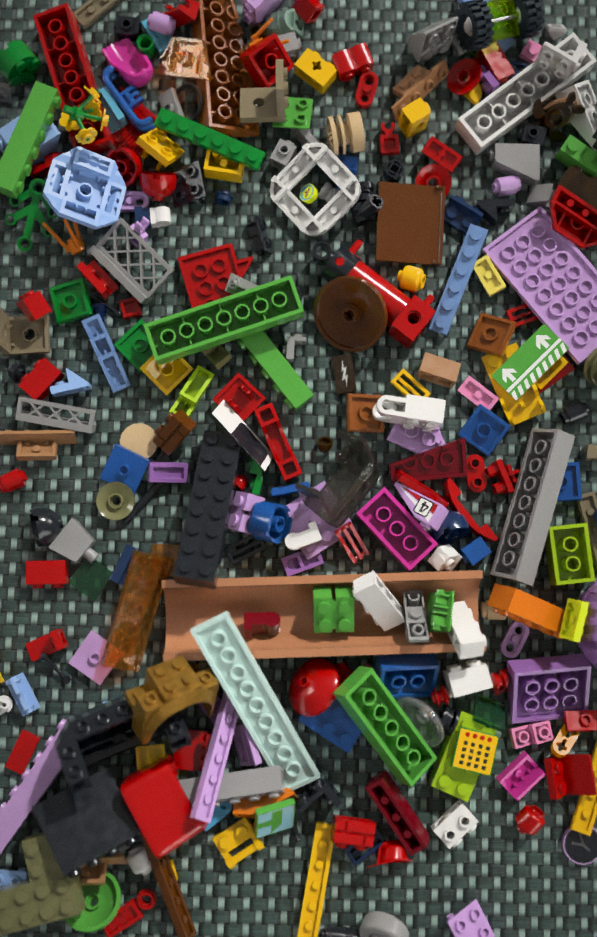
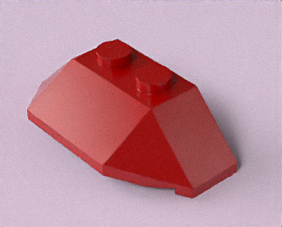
M558 185L550 200L552 230L581 249L597 245V209L563 186Z

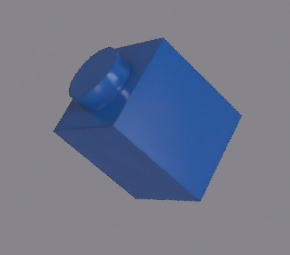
M481 536L459 549V552L463 557L461 559L463 563L473 566L489 555L491 550Z

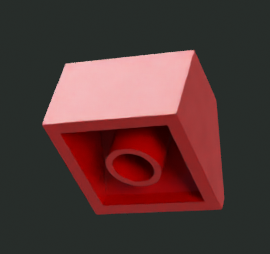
M276 33L253 44L239 56L257 88L270 87L276 82V59H283L284 68L287 67L288 71L294 67L292 60Z

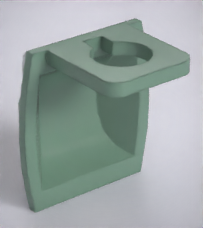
M294 8L277 11L266 17V22L273 18V21L267 27L266 37L273 33H276L278 36L294 31L300 38L304 37V21L295 13ZM295 21H298L299 26H300V30L298 29L297 24L295 23Z

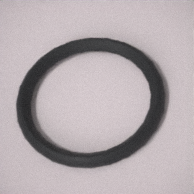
M185 83L177 89L176 93L178 96L186 87H192L196 90L199 97V107L195 116L190 119L195 121L202 110V93L195 84Z

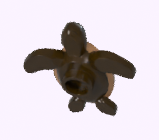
M575 92L569 93L567 98L551 101L544 108L542 107L541 99H537L533 104L532 112L539 119L534 120L532 124L542 127L547 126L550 139L562 142L566 140V135L561 133L558 127L565 126L571 121L574 114H582L586 109L581 104L577 105Z

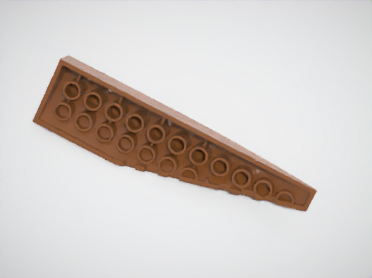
M194 0L200 3L196 19L192 21L196 86L200 89L203 97L199 124L231 138L259 136V123H240V88H256V85L239 58L248 49V46L244 43L242 37L244 33L237 21L239 17L234 1ZM197 94V102L199 107V97Z

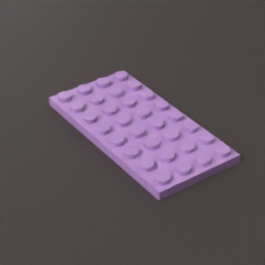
M539 206L483 248L482 253L489 256L497 271L542 324H545L569 347L566 352L579 365L597 348V270L574 243L552 230L551 217Z

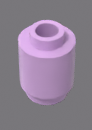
M154 11L152 14H149L147 25H149L151 31L164 35H173L176 20L172 19V16Z
M510 175L496 178L494 183H492V191L497 197L516 194L517 191L521 190L519 176Z

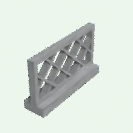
M122 218L118 219L96 246L93 245L88 250L141 304H148L152 300L151 297L175 271ZM121 224L126 228V237H117V229ZM126 239V250L118 251L117 240ZM130 239H137L139 241V250H130ZM108 240H113L114 251H107L103 245ZM139 252L140 263L131 264L130 253ZM143 252H150L152 254V263H143ZM118 253H127V264H120L118 262ZM156 265H163L168 271L163 276H157ZM131 266H140V277H133L131 275ZM144 266L153 267V277H144ZM144 279H153V288L149 292L144 288Z

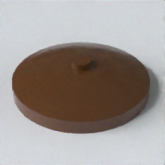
M341 276L331 280L321 288L314 302L313 314L317 329L322 337L337 349L346 352L366 350L382 337L386 329L388 314L385 301L380 292L371 283L360 277Z

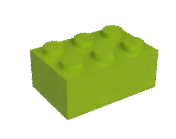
M580 523L549 527L545 547L550 585L595 581L588 524Z

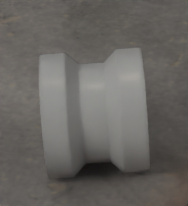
M326 182L320 190L318 198L324 199L327 204L340 190L333 188L330 182Z

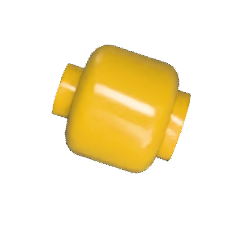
M407 265L403 270H399L397 281H399L400 288L417 292L419 289H423L426 275L421 268Z

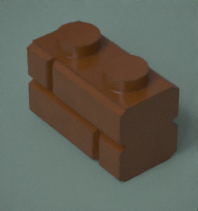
M180 409L175 414L171 412L165 419L167 422L165 426L161 424L154 432L156 436L153 442L158 447H161L167 455H171L197 425L193 419Z

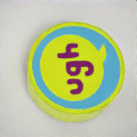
M312 184L305 185L300 191V199L306 204L313 203L318 196V189Z

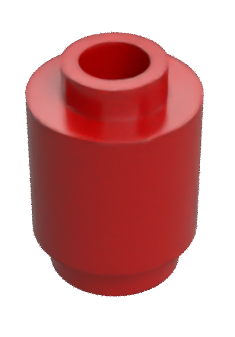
M16 468L0 476V490L2 493H11L26 485L28 478L24 470L20 471Z

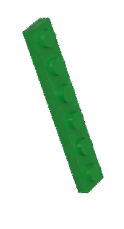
M162 107L154 122V127L257 172L265 157V152Z

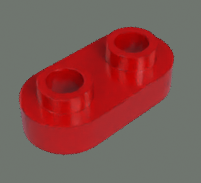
M372 71L364 72L359 80L355 103L362 109L369 108L374 101L378 76Z
M472 454L466 458L468 473L466 483L470 491L478 493L483 491L487 485L485 464L481 456ZM473 460L478 462L477 467L472 465ZM475 479L480 480V486L475 485Z

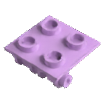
M477 899L455 916L453 913L446 916V922L454 937L495 936Z

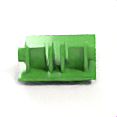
M288 97L289 108H285V122H273L272 127L309 130L313 113V99Z
M436 589V592L429 593L426 614L428 632L451 631L455 591L444 592L442 589Z

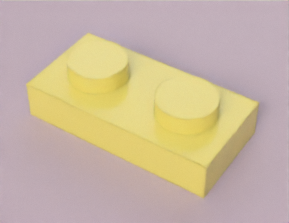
M488 255L476 261L473 270L489 297L506 288L504 281Z

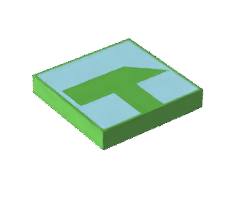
M293 798L255 809L254 835L256 839L294 826L296 803Z

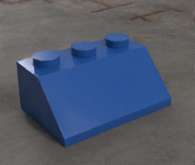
M434 653L376 655L374 671L393 698L428 697L433 692V688L436 687L440 665Z

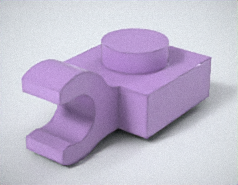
M143 216L140 223L137 221L131 227L147 242L148 234L145 232V229L150 221ZM130 239V242L139 249V241L137 239Z

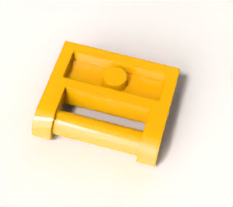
M248 818L239 819L212 837L213 842L230 870L236 867V863L256 850L260 851L265 848L260 838L256 839L254 827ZM249 838L253 840L254 843L234 856H231L229 853Z

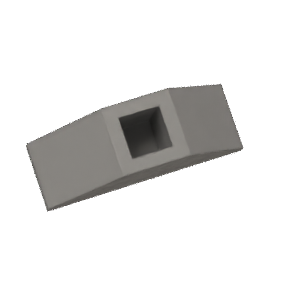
M403 591L405 638L409 643L429 642L423 591Z

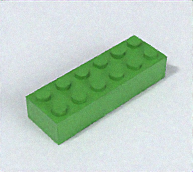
M359 666L333 692L334 696L398 782L412 787L436 761V755L372 668Z

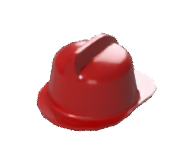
M389 840L382 843L378 848L376 865L366 868L386 863L413 862V860L408 859L407 851L400 840Z

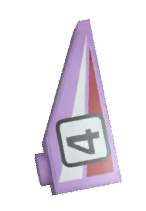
M395 482L394 486L414 517L420 521L419 525L429 531L431 528L438 531L449 510L442 504Z

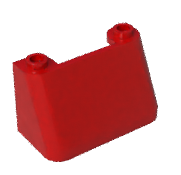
M171 754L129 774L121 785L122 796L149 847L158 859L206 829L208 825L207 822L190 818L193 807L176 777L179 764L175 758H172Z

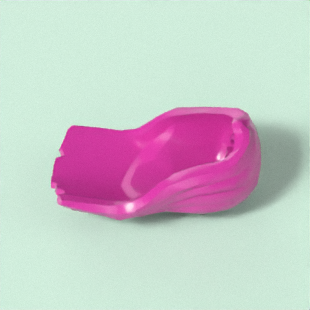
M125 38L120 42L117 41L107 46L106 49L103 48L101 50L109 65H112L130 86L134 85V87L140 88L150 82L153 76L152 64L147 55L136 50L129 38Z

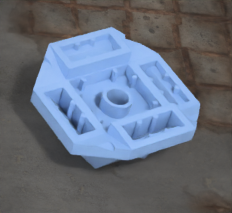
M77 146L69 152L53 158L42 196L57 216L96 230L115 224L118 221L127 187L114 160Z

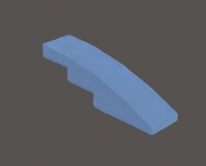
M98 313L82 320L81 322L113 393L131 386L100 314Z

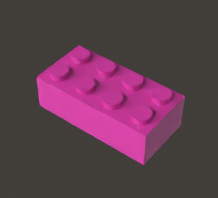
M385 487L355 514L407 571H410L438 545Z

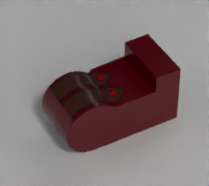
M275 612L244 613L245 639H253V634L266 633L273 636L281 630L280 616Z

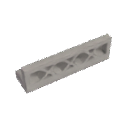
M18 397L15 420L85 433L95 432L97 425L94 423L96 410ZM23 402L30 403L35 410L32 412L22 410ZM43 406H49L53 414H42L39 409ZM65 409L73 417L70 419L63 418L58 413ZM81 413L90 414L89 422L80 421L77 416Z

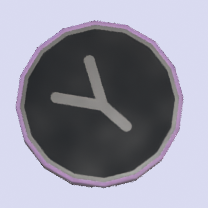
M569 826L562 836L563 852L576 864L586 865L594 862L597 859L596 829L593 828L591 835L587 836L571 830Z

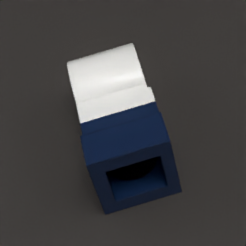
M134 207L135 223L137 221L140 223L143 216L150 221L146 229L171 225L169 207Z

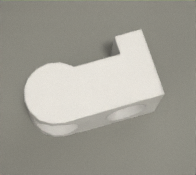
M316 522L308 523L309 529L305 531L289 533L285 538L287 548L295 551L322 541Z

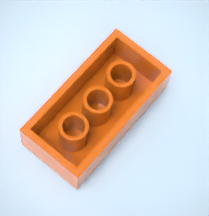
M497 583L494 584L487 603L488 606L494 608V613L502 616L505 615L513 621L521 622L527 627L540 630L541 633L562 639L559 637L564 617V609L519 589Z

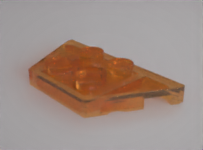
M172 37L167 49L160 57L162 61L159 67L153 69V74L156 76L204 81L212 80L206 41L202 39Z

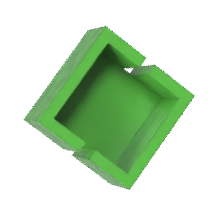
M352 585L335 586L336 599H332L331 586H313L314 633H332V629H336V632H354V596Z

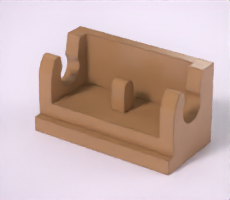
M425 352L416 378L452 389L456 383L461 363Z

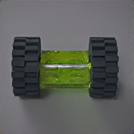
M471 0L460 3L454 16L459 18L455 33L458 35L456 37L457 41H460L459 45L463 47L464 51L472 52L489 47L491 42L508 38L522 40L535 37L543 29L542 23L545 21L543 18L545 10L542 7L544 3L540 0H494L489 2Z

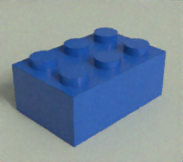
M337 698L334 699L328 709L319 715L307 717L300 714L298 716L300 722L347 753L350 752L362 733Z

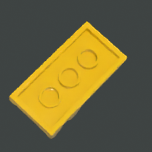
M517 342L507 346L502 358L490 354L481 357L511 427L546 413V407L539 396V391L535 384L531 385L518 400H515L491 376L519 349Z

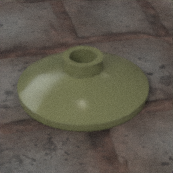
M110 482L99 490L96 497V505L101 515L105 518L121 520L132 512L135 505V496L131 488L126 484ZM115 498L120 499V503L118 505L114 504Z

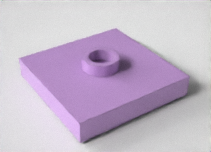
M91 630L68 663L101 685L124 652Z

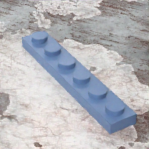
M470 224L429 330L447 336L487 236V229Z

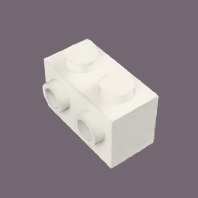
M458 800L431 825V828L450 849L452 846L456 847L459 845L462 837L466 833H471L477 827L476 824L479 821Z

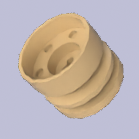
M359 111L346 113L345 123H343L340 115H336V124L333 116L327 117V143L330 150L336 156L339 154V148L341 154L345 155L347 145H349L352 153L365 151L364 126Z

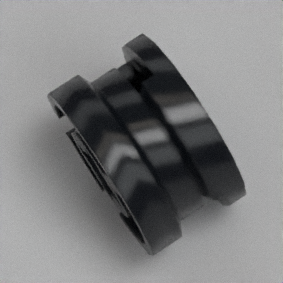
M444 704L442 706L444 710H440L437 715L434 729L437 731L442 730L444 734L451 736L458 724L460 710L456 708L451 709L449 705Z

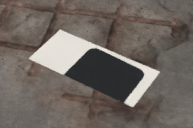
M223 399L212 414L265 471L273 459L271 451Z

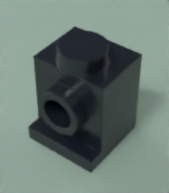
M119 16L118 21H114V33H117L119 41L129 38L131 42H137L138 37L142 35L140 16Z

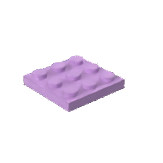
M325 481L286 505L290 509V512L288 511L289 517H292L290 533L305 531L309 529L308 523L315 521L322 537V541L301 548L307 560H310L339 541L334 531L349 521L352 523ZM343 532L340 533L342 538L345 537V534Z

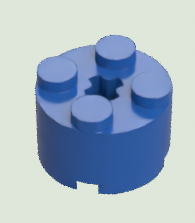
M267 501L256 502L253 505V512L247 525L248 532L255 539L276 544L281 543L280 540L286 538L291 530L292 517H289L288 514L290 509L286 505Z

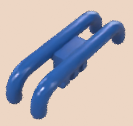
M112 65L107 66L102 73V82L133 127L141 133H147L156 128L154 127L152 117L139 119L133 112L136 107L144 102L140 93L135 91L134 85L119 93L112 84L117 79V73L114 72Z

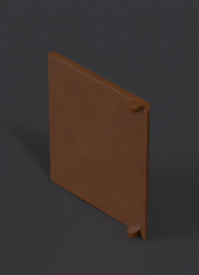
M379 181L378 196L383 199L384 204L382 209L377 212L375 261L442 265L445 187H441V185L426 186Z

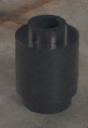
M579 400L562 408L559 416L564 425H572L587 418L589 408L585 402L582 403Z

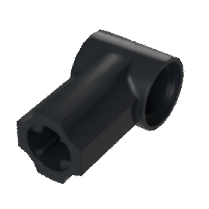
M371 194L363 202L356 203L350 209L355 225L360 227L370 223L371 217L382 209L383 199L377 194Z

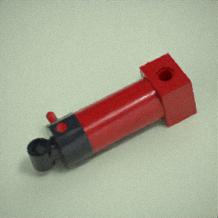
M359 239L355 241L349 250L342 246L336 253L331 250L328 243L324 241L317 242L313 247L312 259L316 264L325 266L320 276L327 282L341 276H356L371 283L380 292L387 307V327L389 328L387 334L409 349L436 312V310L430 307V304L434 301V296L429 294L422 301L416 295L410 299L363 263L362 259L355 254L363 245ZM323 250L326 252V255L322 257L317 252Z

